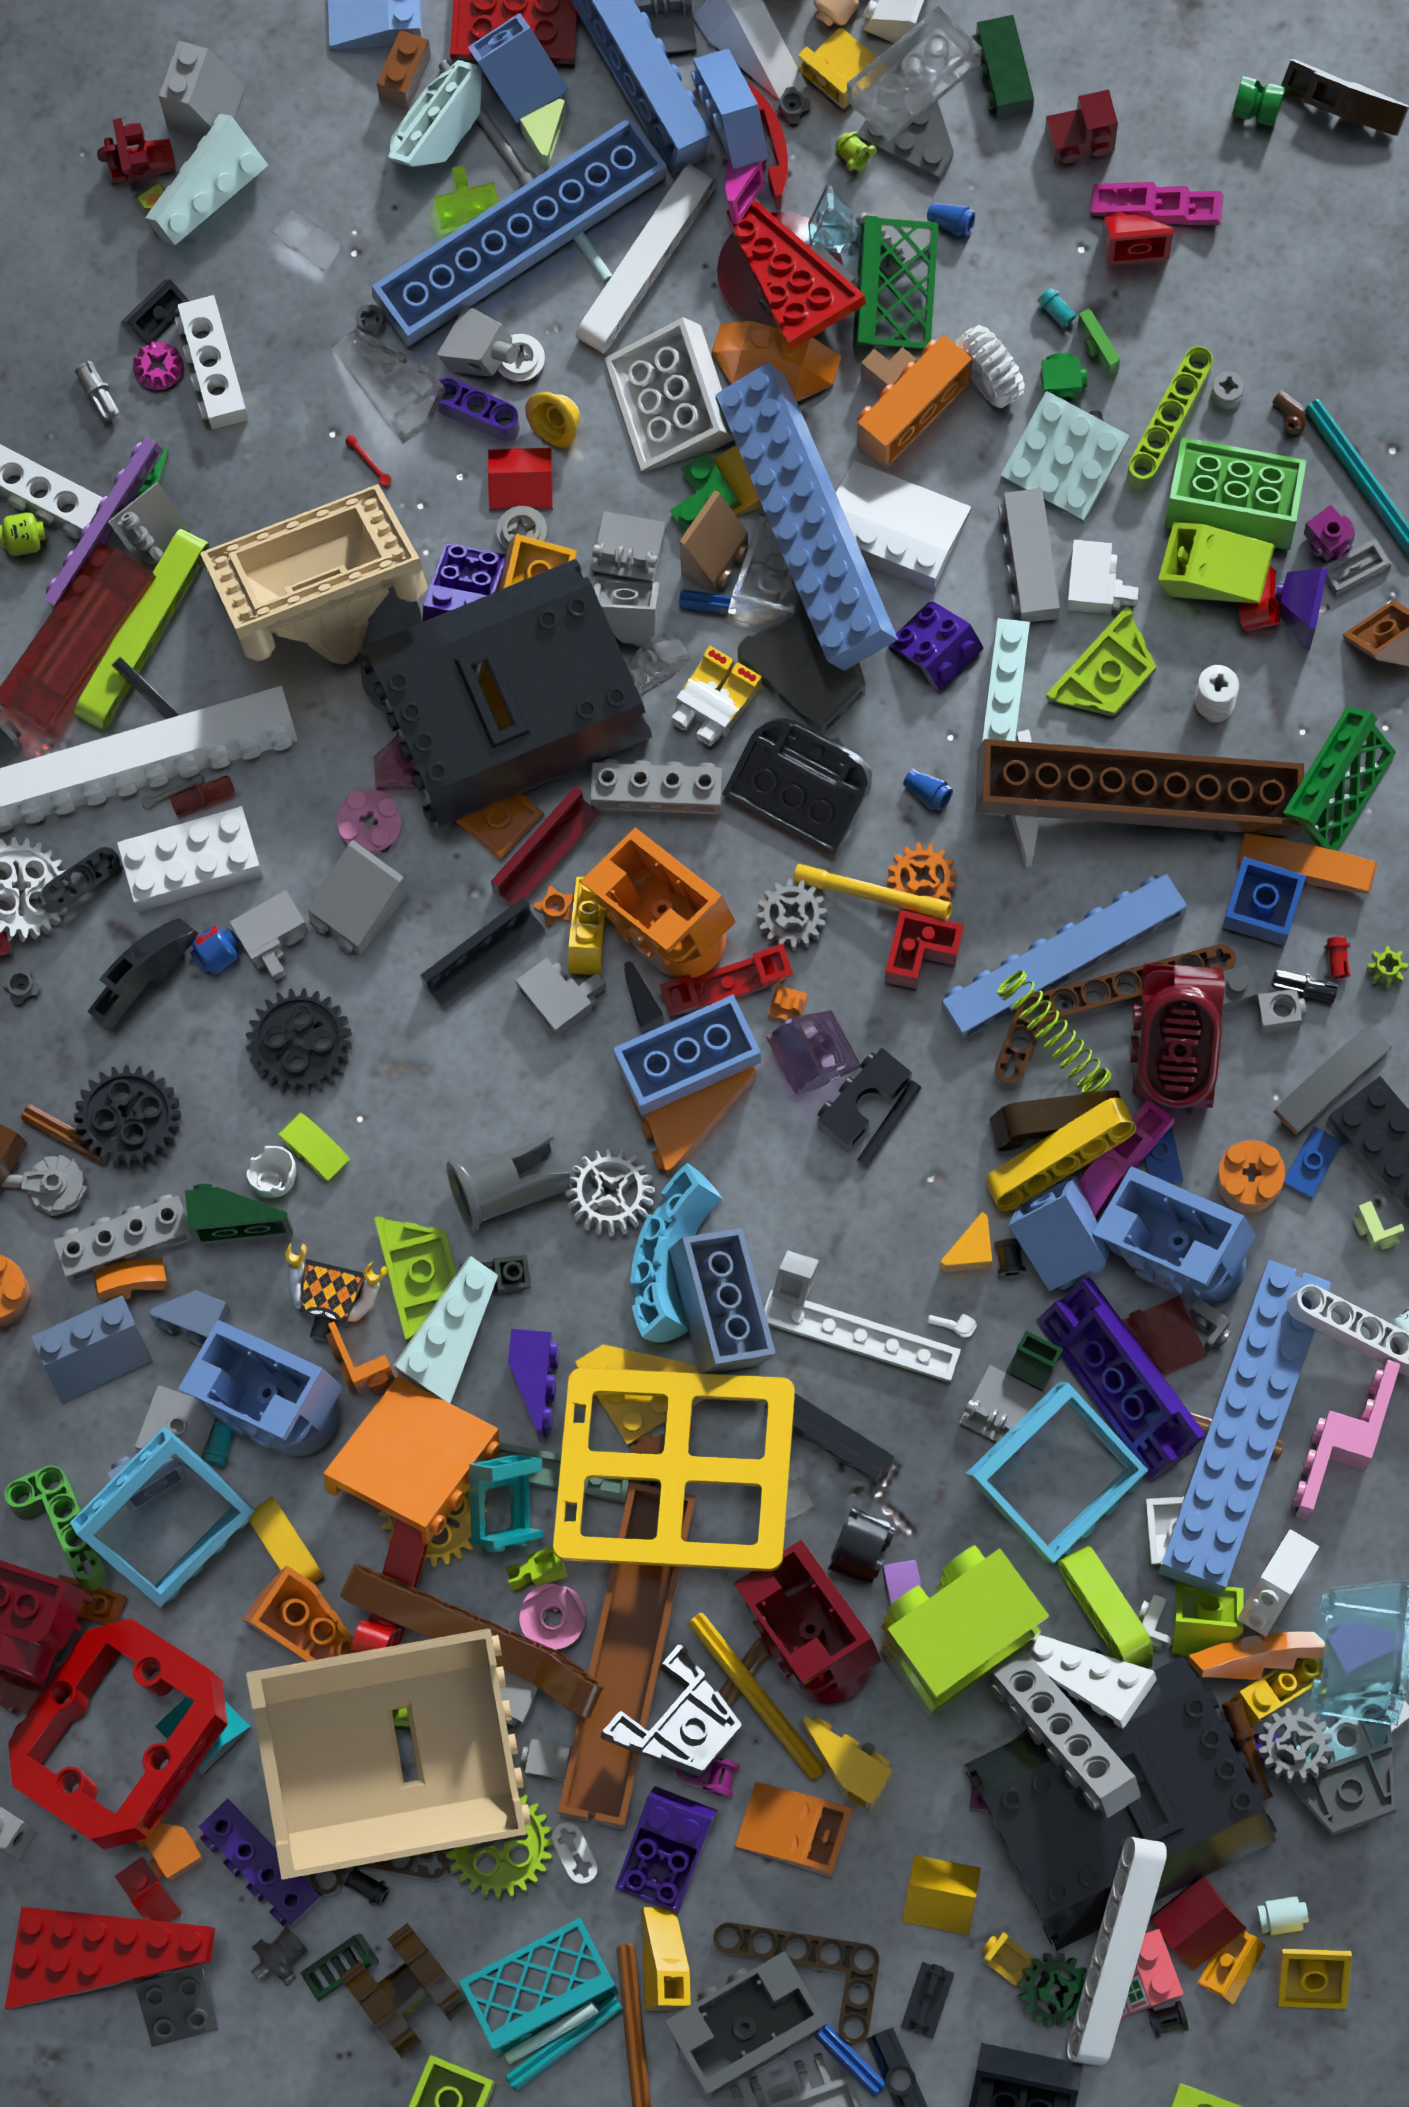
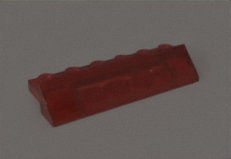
M100 543L0 686V705L20 715L26 722L49 733L151 586L156 576L117 547L114 550Z

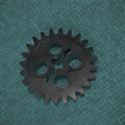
M306 988L302 989L300 996H295L293 989H289L288 998L285 999L277 992V1002L275 1004L266 999L267 1010H255L260 1020L249 1021L250 1027L255 1032L246 1033L247 1040L254 1042L246 1046L248 1053L255 1054L249 1059L251 1065L261 1064L256 1070L258 1076L260 1077L268 1073L266 1078L268 1085L278 1080L279 1091H282L289 1084L293 1094L296 1093L299 1085H303L305 1092L309 1093L310 1084L312 1083L319 1090L322 1089L321 1079L323 1078L331 1083L334 1082L331 1072L333 1070L338 1073L343 1072L338 1062H349V1056L343 1050L352 1049V1043L344 1040L352 1036V1032L349 1028H343L349 1023L347 1016L338 1017L342 1012L341 1007L338 1005L330 1009L332 1004L331 997H327L321 1002L319 991H316L310 998ZM299 1013L310 1015V1019L305 1024L299 1025L294 1023L293 1020ZM317 1023H322L321 1027H317L314 1029ZM274 1033H281L285 1036L284 1040L278 1045L268 1043L269 1037ZM298 1036L300 1039H304L305 1043L300 1045L299 1043H294L293 1039ZM320 1037H327L331 1040L330 1044L324 1049H318L313 1046L314 1042ZM284 1053L281 1059H276L278 1054ZM301 1057L305 1060V1063L299 1069H292L288 1067L291 1059Z
M125 1065L123 1073L120 1074L115 1067H112V1076L109 1077L103 1072H99L100 1082L97 1083L90 1079L88 1083L91 1091L81 1089L80 1095L84 1101L75 1102L76 1110L79 1112L74 1114V1122L79 1124L75 1127L76 1134L83 1135L81 1145H90L89 1154L91 1156L101 1152V1163L106 1162L109 1157L112 1158L114 1168L119 1165L120 1160L125 1161L127 1169H130L132 1160H137L138 1164L144 1167V1157L147 1156L155 1162V1151L158 1150L166 1154L167 1147L164 1142L174 1144L175 1136L171 1132L176 1133L180 1131L179 1123L176 1121L181 1120V1111L175 1110L179 1107V1099L172 1098L174 1096L173 1087L164 1089L166 1086L164 1077L155 1082V1072L153 1070L144 1076L142 1066H139L135 1073H130L129 1066ZM119 1092L129 1094V1097L124 1100H117L113 1096ZM140 1093L143 1094V1096H141L135 1103L137 1095ZM149 1106L158 1109L156 1113L151 1115L142 1112L144 1108ZM132 1108H133V1117L129 1116V1114L131 1113ZM122 1116L127 1117L124 1124L122 1123ZM102 1119L113 1121L108 1127H101L97 1124ZM120 1131L119 1137L113 1140L112 1138ZM131 1133H137L142 1136L140 1140L133 1142L126 1139Z

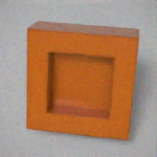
M776 985L768 1011V1018L799 1027L808 999V993Z

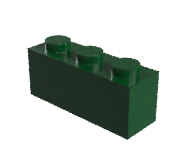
M1014 15L977 22L976 34L972 35L974 52L981 54L982 62L979 63L981 80H987L989 90L985 92L988 108H994L996 119L1033 112L1034 95Z

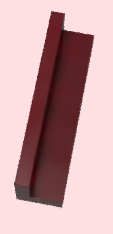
M575 786L491 880L493 893L510 907L523 897L528 901L601 818V813L584 800L583 792Z

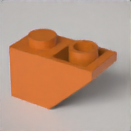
M159 1822L149 1838L136 1841L141 1849L148 1847L154 1858L149 1863L158 1878L165 1875L169 1882L174 1881L205 1861L188 1831L183 1827Z

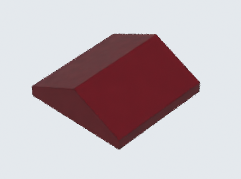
M1204 1875L1150 1916V1919L1160 1929L1161 1934L1171 1948L1193 1971L1247 1929L1246 1925Z

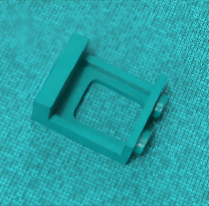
M516 1454L469 1464L471 1544L485 1546V1551L501 1552L505 1550L507 1545L527 1546L530 1545V1540L544 1537L543 1530L530 1528L529 1474L542 1471V1458ZM509 1485L511 1524L508 1529L486 1533L485 1492L489 1488Z

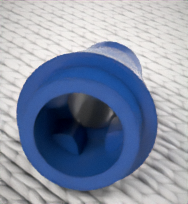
M932 202L927 212V221L937 222L939 226L958 237L961 235L968 236L971 233L976 218V213L971 211L969 206L944 205Z
M914 769L908 772L903 781V786L911 790L930 810L935 808L941 811L944 809L953 794V789L948 786V782L920 773Z

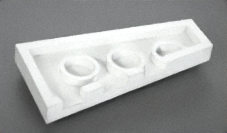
M1042 1635L1037 1638L1028 1651L1030 1656L1056 1686H1061L1067 1690L1069 1696L1077 1701L1081 1699L1091 1705L1092 1710L1101 1716L1107 1715L1113 1719L1115 1725L1124 1729L1157 1681L1153 1670Z

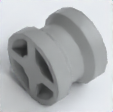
M1233 371L1219 373L1212 385L1211 399L1219 408L1233 409L1242 400L1244 381L1238 373Z

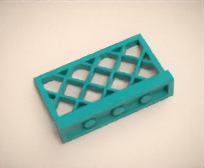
M581 1918L459 1981L497 2058L587 2003L593 2001L597 2006L610 1996L619 1994ZM579 1929L583 1937L580 1951L575 1952L562 1948L565 1936ZM558 1940L556 1946L551 1944ZM587 1947L592 1956L585 1955ZM541 1948L554 1951L549 1969L532 1964L535 1952ZM560 1953L577 1958L572 1975L554 1970ZM528 1956L526 1962L520 1960V1959H522V1958ZM582 1960L596 1963L601 1972L600 1975L590 1980L577 1977ZM511 1964L524 1967L519 1984L501 1980L505 1967ZM529 1969L547 1974L541 1991L524 1986ZM497 1972L496 1978L490 1976ZM552 1976L569 1980L566 1993L560 1996L546 1993ZM480 1980L493 1983L488 2001L474 1997L469 1986ZM574 1983H579V1984H581V1985H579V1986L573 1988ZM499 1985L516 1990L511 2007L493 2002ZM521 1992L539 1997L535 2009L528 2013L516 2009ZM544 1998H545V1999H548V2000H551V2001H549V2002L543 2004ZM478 2004L486 2006L484 2013H482ZM491 2008L508 2012L505 2025L491 2031L487 2023ZM514 2015L520 2016L512 2021Z

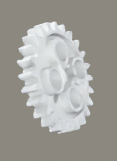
M12 837L8 846L0 839V870L4 871L7 875V880H0V900L8 902L11 907V911L0 909V934L2 931H6L8 941H11L15 933L19 935L21 942L25 941L28 933H30L34 940L39 937L40 930L47 935L52 929L50 924L57 926L61 921L58 915L64 916L68 910L65 908L58 913H49L43 909H35L30 905L29 899L38 900L40 890L65 870L58 871L57 869L62 862L61 859L55 861L49 859L53 850L50 849L43 854L40 852L42 843L39 842L34 848H31L29 838H26L22 845H18L16 838ZM14 862L18 864V873H17V874H16L15 867H14V865H13ZM25 868L35 869L39 874V878L29 877ZM16 882L18 889L13 888ZM63 887L54 894L51 893L48 896L51 902L53 900L58 901L64 894L63 892H66L65 888ZM19 890H24V892L19 898ZM19 904L24 916H19L18 914Z

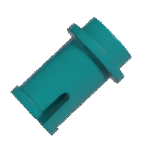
M1049 288L1038 298L1039 308L1041 310L1045 309L1060 324V327L1064 329L1077 317V314L1059 297V291H1053Z
M214 1423L208 1448L203 1450L204 1462L209 1465L223 1467L224 1462H227L229 1459L226 1454L234 1432L227 1428L225 1423Z

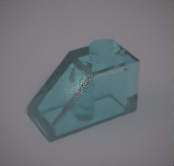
M826 185L808 222L809 243L811 246L818 242L826 251L847 253L851 242H855L857 239L858 223L854 222L852 207L833 186Z

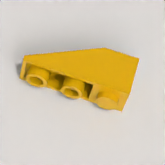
M576 876L568 945L569 974L595 975L598 973L601 975L606 911L597 903L595 894L581 884L580 881L584 877Z
M1297 1658L1294 1670L1275 1669L1262 1677L1261 1680H1257L1238 1692L1229 1701L1235 1702V1699L1242 1698L1250 1727H1255L1329 1676L1317 1659Z
M643 1907L642 1940L645 2011H679L691 2006L690 1971L677 1913L666 1908Z

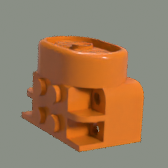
M636 827L580 881L583 886L595 894L597 903L606 911L605 914L616 926V933L625 942H630L633 947L660 971L673 978H680L689 974L692 978H695L711 970L719 962L725 951L726 932L736 923L720 893Z

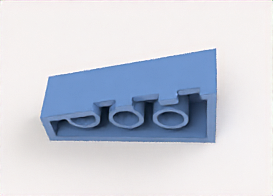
M729 48L694 58L695 71L691 72L694 87L699 91L702 103L706 104L708 115L713 119L715 129L719 133L733 169L769 159L758 103Z

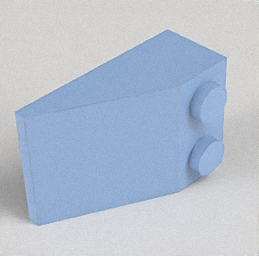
M328 0L330 49L393 46L399 30L422 37L421 0Z

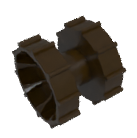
M408 1923L387 1938L404 1963L383 1980L377 1983L360 1961L339 1976L401 2058L405 2057L422 2043L405 2018L432 1998L449 2021L470 2005Z

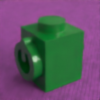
M1055 353L1046 357V360L1041 361L1042 397L1048 391L1068 403L1081 399L1082 388L1087 387V370L1080 367V357L1076 358V356H1072L1069 353Z

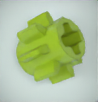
M1386 946L1385 951L1381 954L1373 951L1371 957L1376 963H1370L1366 968V971L1374 972L1373 984L1379 981L1385 983L1386 989H1389L1391 982L1394 980L1400 984L1403 982L1404 977L1400 972L1407 971L1409 964L1401 963L1402 951L1396 954L1390 951L1389 946ZM1383 963H1389L1392 972H1386V968L1382 966Z

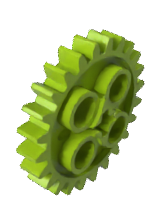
M527 1795L521 1797V1805L527 1804ZM535 1803L529 1807L531 1825L525 1826L526 1835H528L526 1840L506 1842L503 1844L502 1851H497L495 1846L487 1847L492 1845L494 1840L450 1848L453 1851L447 1853L446 1857L448 1861L456 1862L451 1866L450 1873L454 1874L460 1871L462 1873L458 1883L461 1885L469 1880L471 1882L469 1892L473 1893L480 1887L482 1888V1898L484 1899L490 1890L494 1891L496 1900H500L502 1891H507L511 1899L514 1898V1888L516 1887L525 1894L527 1892L526 1881L537 1885L538 1879L535 1872L542 1874L547 1872L546 1867L541 1861L552 1860V1855L545 1852L544 1849L554 1847V1841L544 1839V1837L552 1833V1828L541 1827L547 1820L546 1814L535 1815L539 1805ZM519 1836L504 1838L500 1840L502 1842H505L517 1838ZM487 1847L477 1853H469L471 1848ZM517 1848H522L529 1854L528 1859L522 1864L514 1863L509 1857L510 1853ZM483 1857H490L495 1861L496 1866L492 1871L484 1873L477 1868V1862Z

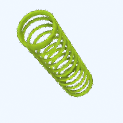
M1018 971L1007 978L997 990V995L1003 1001L1014 995L1021 986L1028 983L1032 984L1030 991L1018 999L1011 1006L1010 1010L1017 1009L1029 996L1036 993L1040 994L1036 1004L1026 1009L1019 1016V1020L1029 1016L1038 1005L1048 1003L1046 1011L1035 1018L1027 1026V1030L1037 1026L1046 1015L1054 1012L1057 1014L1055 1020L1035 1036L1036 1040L1045 1036L1054 1025L1061 1022L1065 1023L1063 1030L1047 1041L1043 1049L1050 1048L1063 1034L1073 1033L1071 1040L1053 1053L1052 1059L1062 1055L1071 1044L1081 1042L1079 1050L1061 1063V1069L1071 1064L1080 1053L1086 1051L1090 1053L1085 1062L1069 1073L1068 1078L1075 1077L1088 1063L1098 1062L1096 1069L1077 1083V1088L1083 1086L1081 1093L1099 1092L1111 1079L1112 1074L1109 1073L1110 1071L1107 1068L1099 1069L1100 1060L1091 1059L1092 1050L1083 1049L1084 1041L1082 1039H1075V1030H1066L1067 1021L1058 1020L1059 1011L1050 1010L1051 1002L1049 1000L1041 1001L1043 992L1033 991L1034 982L1025 981L1027 978L1025 971ZM1017 980L1012 986L1006 989L1011 983ZM1103 1078L1100 1083H1098L1095 1087L1090 1089L1092 1085H1094L1098 1080Z

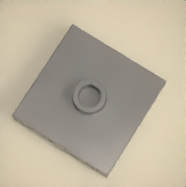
M158 1385L135 1448L141 1450L165 1426L202 1459L204 1456L202 1454L203 1450L207 1448L217 1418L212 1415L213 1411L204 1407L198 1399ZM175 1453L170 1457L171 1459H178L181 1465L189 1467Z

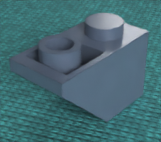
M194 1290L153 1307L150 1311V1316L156 1322V1328L170 1334L177 1330L186 1334L185 1339L203 1346L217 1320L224 1322L229 1307L222 1300Z

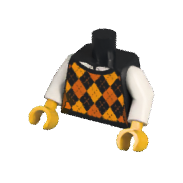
M290 1243L286 1249L285 1257L290 1262L288 1264V1288L293 1304L296 1308L300 1309L303 1318L313 1320L309 1337L314 1340L328 1342L326 1334L331 1333L329 1323L335 1322L337 1327L348 1328L351 1322L359 1321L373 1308L380 1287L379 1281L387 1274V1268L385 1266L382 1267L379 1275H376L372 1271L374 1261L365 1267L364 1273L306 1259L304 1266L302 1261L306 1256L307 1247L302 1244L301 1255L296 1256L291 1252Z

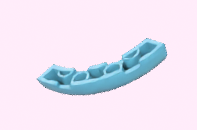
M688 1163L673 1176L661 1192L663 1199L653 1216L650 1214L647 1216L640 1232L632 1261L630 1285L634 1288L635 1305L632 1306L634 1318L642 1338L655 1343L671 1341L690 1330L682 1311L681 1294L669 1248L682 1237L696 1235L705 1218L722 1200L714 1186Z

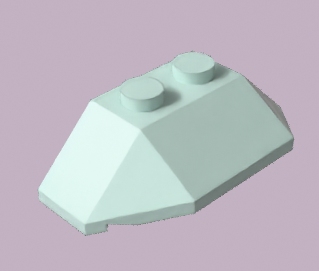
M457 60L451 66L452 69L442 73L425 88L392 134L388 155L391 161L411 167L446 162L480 114L482 69L479 65Z

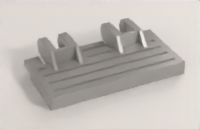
M821 2052L814 2054L816 2068L820 2071L824 2083L820 2087L811 2088L807 2077V2069L801 2059L795 2061L794 2065L804 2090L803 2093H799L794 2079L767 2089L772 2104L767 2105L757 2075L749 2078L752 2093L755 2094L759 2107H862L851 2074L840 2063L833 2065L832 2068L837 2080L832 2082ZM737 2083L730 2086L736 2107H745L740 2087L737 2086ZM728 2103L720 2107H731V2105Z

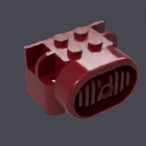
M1144 963L1140 1004H1134L1132 1023L1133 1030L1137 1031V1036H1131L1129 1050L1130 1063H1135L1132 1092H1137L1144 1099L1154 1100L1170 1108H1186L1190 1106L1213 1108L1222 1037L1221 1021L1225 987L1223 969Z
M802 1539L783 1551V1561L778 1569L774 1571H752L733 1583L745 1600L750 1614L755 1619L751 1624L759 1635L760 1643L768 1654L772 1653L776 1660L775 1663L785 1679L790 1678L798 1691L809 1700L821 1704H834L851 1698L865 1684L870 1669L881 1662L872 1637Z
M0 1560V1674L34 1685L44 1684L57 1651L65 1647L72 1630L79 1632L82 1625L77 1623L76 1619L82 1603L86 1602L96 1605L97 1599L66 1581Z

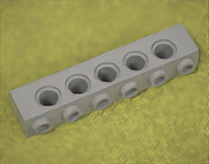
M1024 1648L990 1669L995 1682L991 1687L997 1698L1002 1703L1007 1701L1011 1705L1009 1708L1015 1719L1020 1724L1025 1722L1029 1726L1027 1728L1035 1743L1038 1745L1043 1743L1046 1746V1752L1055 1766L1061 1764L1064 1767V1773L1068 1781L1074 1788L1079 1786L1084 1791L1083 1796L1093 1810L1099 1808L1105 1817L1109 1818L1141 1797L1134 1774Z

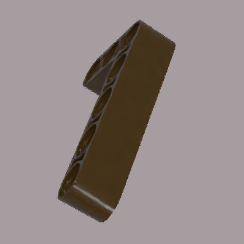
M725 1922L715 1929L713 1940L716 1950L724 1956L766 1962L778 1954L786 1952L787 1946L794 1941L803 1943L806 1947V1953L802 1958L793 1959L788 1955L794 1967L846 1975L838 2035L849 2046L861 2045L867 2039L879 1968V1954L873 1946L733 1922ZM731 1930L738 1935L739 1940L734 1947L725 1948L720 1944L719 1937L723 1932ZM759 1936L768 1937L773 1943L771 1950L764 1954L756 1952L753 1948L754 1940ZM826 1947H834L839 1951L840 1958L834 1964H826L820 1957L821 1951ZM861 1952L869 1953L874 1959L873 1966L867 1970L859 1969L854 1963L855 1956ZM856 1986L864 1987L869 1994L868 2000L863 2004L853 2003L849 1998V1992L852 1988ZM851 2020L860 2022L864 2029L863 2034L856 2039L849 2038L844 2032L845 2024Z

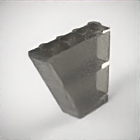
M793 591L782 602L783 607L775 615L771 613L760 624L761 629L753 637L749 635L739 644L737 648L739 650L737 652L738 663L762 676V685L810 729L824 736L866 694V682L860 663L843 671L827 661L799 592Z

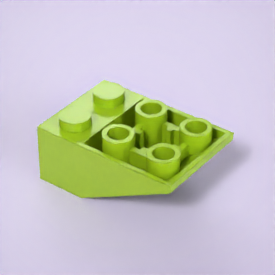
M1173 522L1158 580L1170 597L1260 604L1274 544L1204 524Z

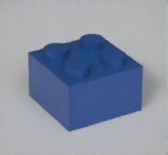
M1243 857L1222 928L1285 946L1307 875Z

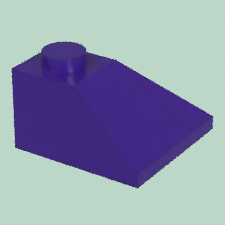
M1326 568L1287 572L1285 582H1278L1275 599L1280 602L1281 618L1303 649L1310 650L1328 571Z

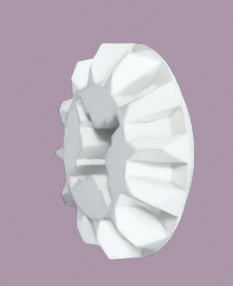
M526 334L510 335L512 337V345L518 348V353L523 348L524 357L528 361H523L519 369H517L515 362L512 364L501 362L498 371L503 378H508L514 383L518 381L529 382L531 378L540 374L545 364L543 347L532 336Z

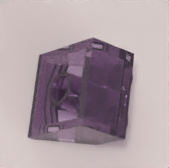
M832 1010L792 1017L766 1037L795 1094L816 1090L857 1070L861 1065Z

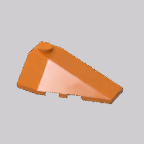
M287 1565L260 1592L242 1619L243 1622L304 1662L354 1653L351 1652L354 1637H352L340 1621L339 1616L323 1598L316 1585Z

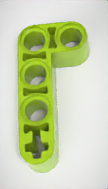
M1086 1546L1069 1556L1059 1559V1571L1108 1646V1657L1146 1669L1151 1668L1153 1661L1151 1638L1094 1550L1090 1546Z

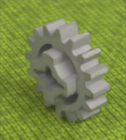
M788 879L787 887L782 888L776 882L774 893L767 889L764 891V897L767 901H758V908L763 912L756 913L757 921L764 922L759 926L760 933L769 932L767 942L772 943L777 939L779 940V945L784 944L785 946L786 943H789L792 951H796L797 943L801 942L807 948L809 947V937L815 940L819 939V932L816 929H825L826 922L820 918L827 917V909L819 908L824 904L823 896L814 898L816 894L814 886L807 891L805 890V881L801 880L798 887L793 886L792 880ZM787 896H797L796 898H785ZM809 906H811L814 913L812 922L805 915ZM772 908L774 909V912L778 915V918L775 920L774 924L770 919V911ZM795 911L797 912V918L794 916L789 917V919L786 918V912L790 914ZM787 932H799L797 934H787Z
M1285 1708V1717L1281 1718L1277 1713L1272 1714L1273 1725L1266 1722L1263 1724V1731L1266 1734L1259 1735L1258 1743L1265 1746L1259 1749V1757H1268L1264 1762V1767L1269 1769L1274 1766L1276 1768L1275 1778H1279L1284 1773L1287 1774L1288 1783L1293 1781L1294 1776H1299L1301 1782L1305 1783L1307 1773H1310L1315 1778L1319 1776L1317 1766L1327 1768L1328 1760L1324 1756H1332L1333 1748L1326 1745L1332 1742V1734H1323L1327 1723L1324 1721L1316 1724V1713L1313 1712L1309 1717H1305L1303 1708H1299L1297 1715H1292L1291 1710ZM1299 1726H1303V1727L1309 1729L1310 1732L1305 1731L1304 1729L1300 1728ZM1282 1728H1284L1285 1733L1283 1734V1736L1281 1738H1276L1273 1742L1275 1735ZM1296 1740L1301 1749L1295 1750L1294 1746L1290 1745V1741ZM1318 1749L1316 1756L1307 1763L1306 1758L1308 1754ZM1280 1759H1285L1286 1761L1290 1762L1292 1765L1286 1764V1763H1284L1283 1761H1281Z

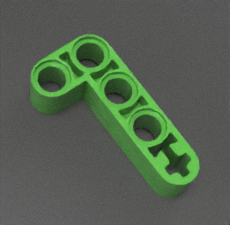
M50 1465L11 1482L5 1489L4 1495L15 1516L28 1519L47 1511L70 1568L81 1587L90 1591L101 1588L107 1580V1571L100 1554L85 1541L77 1547H70L72 1541L79 1538L70 1522L81 1512V1509L63 1471L57 1466ZM60 1481L57 1488L47 1490V1486L51 1482ZM21 1495H29L26 1502L16 1504V1500ZM72 1509V1513L67 1518H58L63 1510ZM83 1561H89L92 1566V1573L87 1574Z

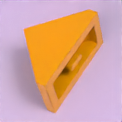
M983 1211L940 1261V1269L943 1272L991 1268L992 1254L988 1216Z

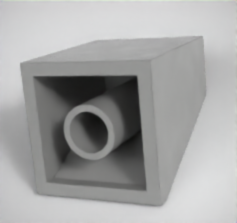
M178 40L159 93L167 128L203 138L213 127V122L219 114L230 115L235 120L245 92V86L208 48Z
M352 840L308 906L307 912L311 919L309 923L320 933L325 934L328 931L336 937V944L346 952L350 953L354 950L361 956L408 897L404 877Z

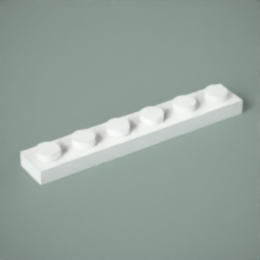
M773 1290L770 1291L764 1309L768 1326L951 1383L961 1349L809 1301H805L804 1306H800L772 1297Z

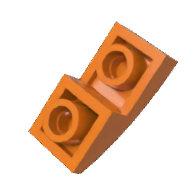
M162 1258L120 1262L94 1271L93 1275L97 1298L114 1299L123 1295L124 1299H130L132 1290H165L167 1281Z
M59 1574L58 1579L74 1585L97 1599L96 1605L83 1602L77 1617L101 1625L118 1622L127 1598L126 1596L103 1588L93 1591L86 1590L81 1587L77 1579Z

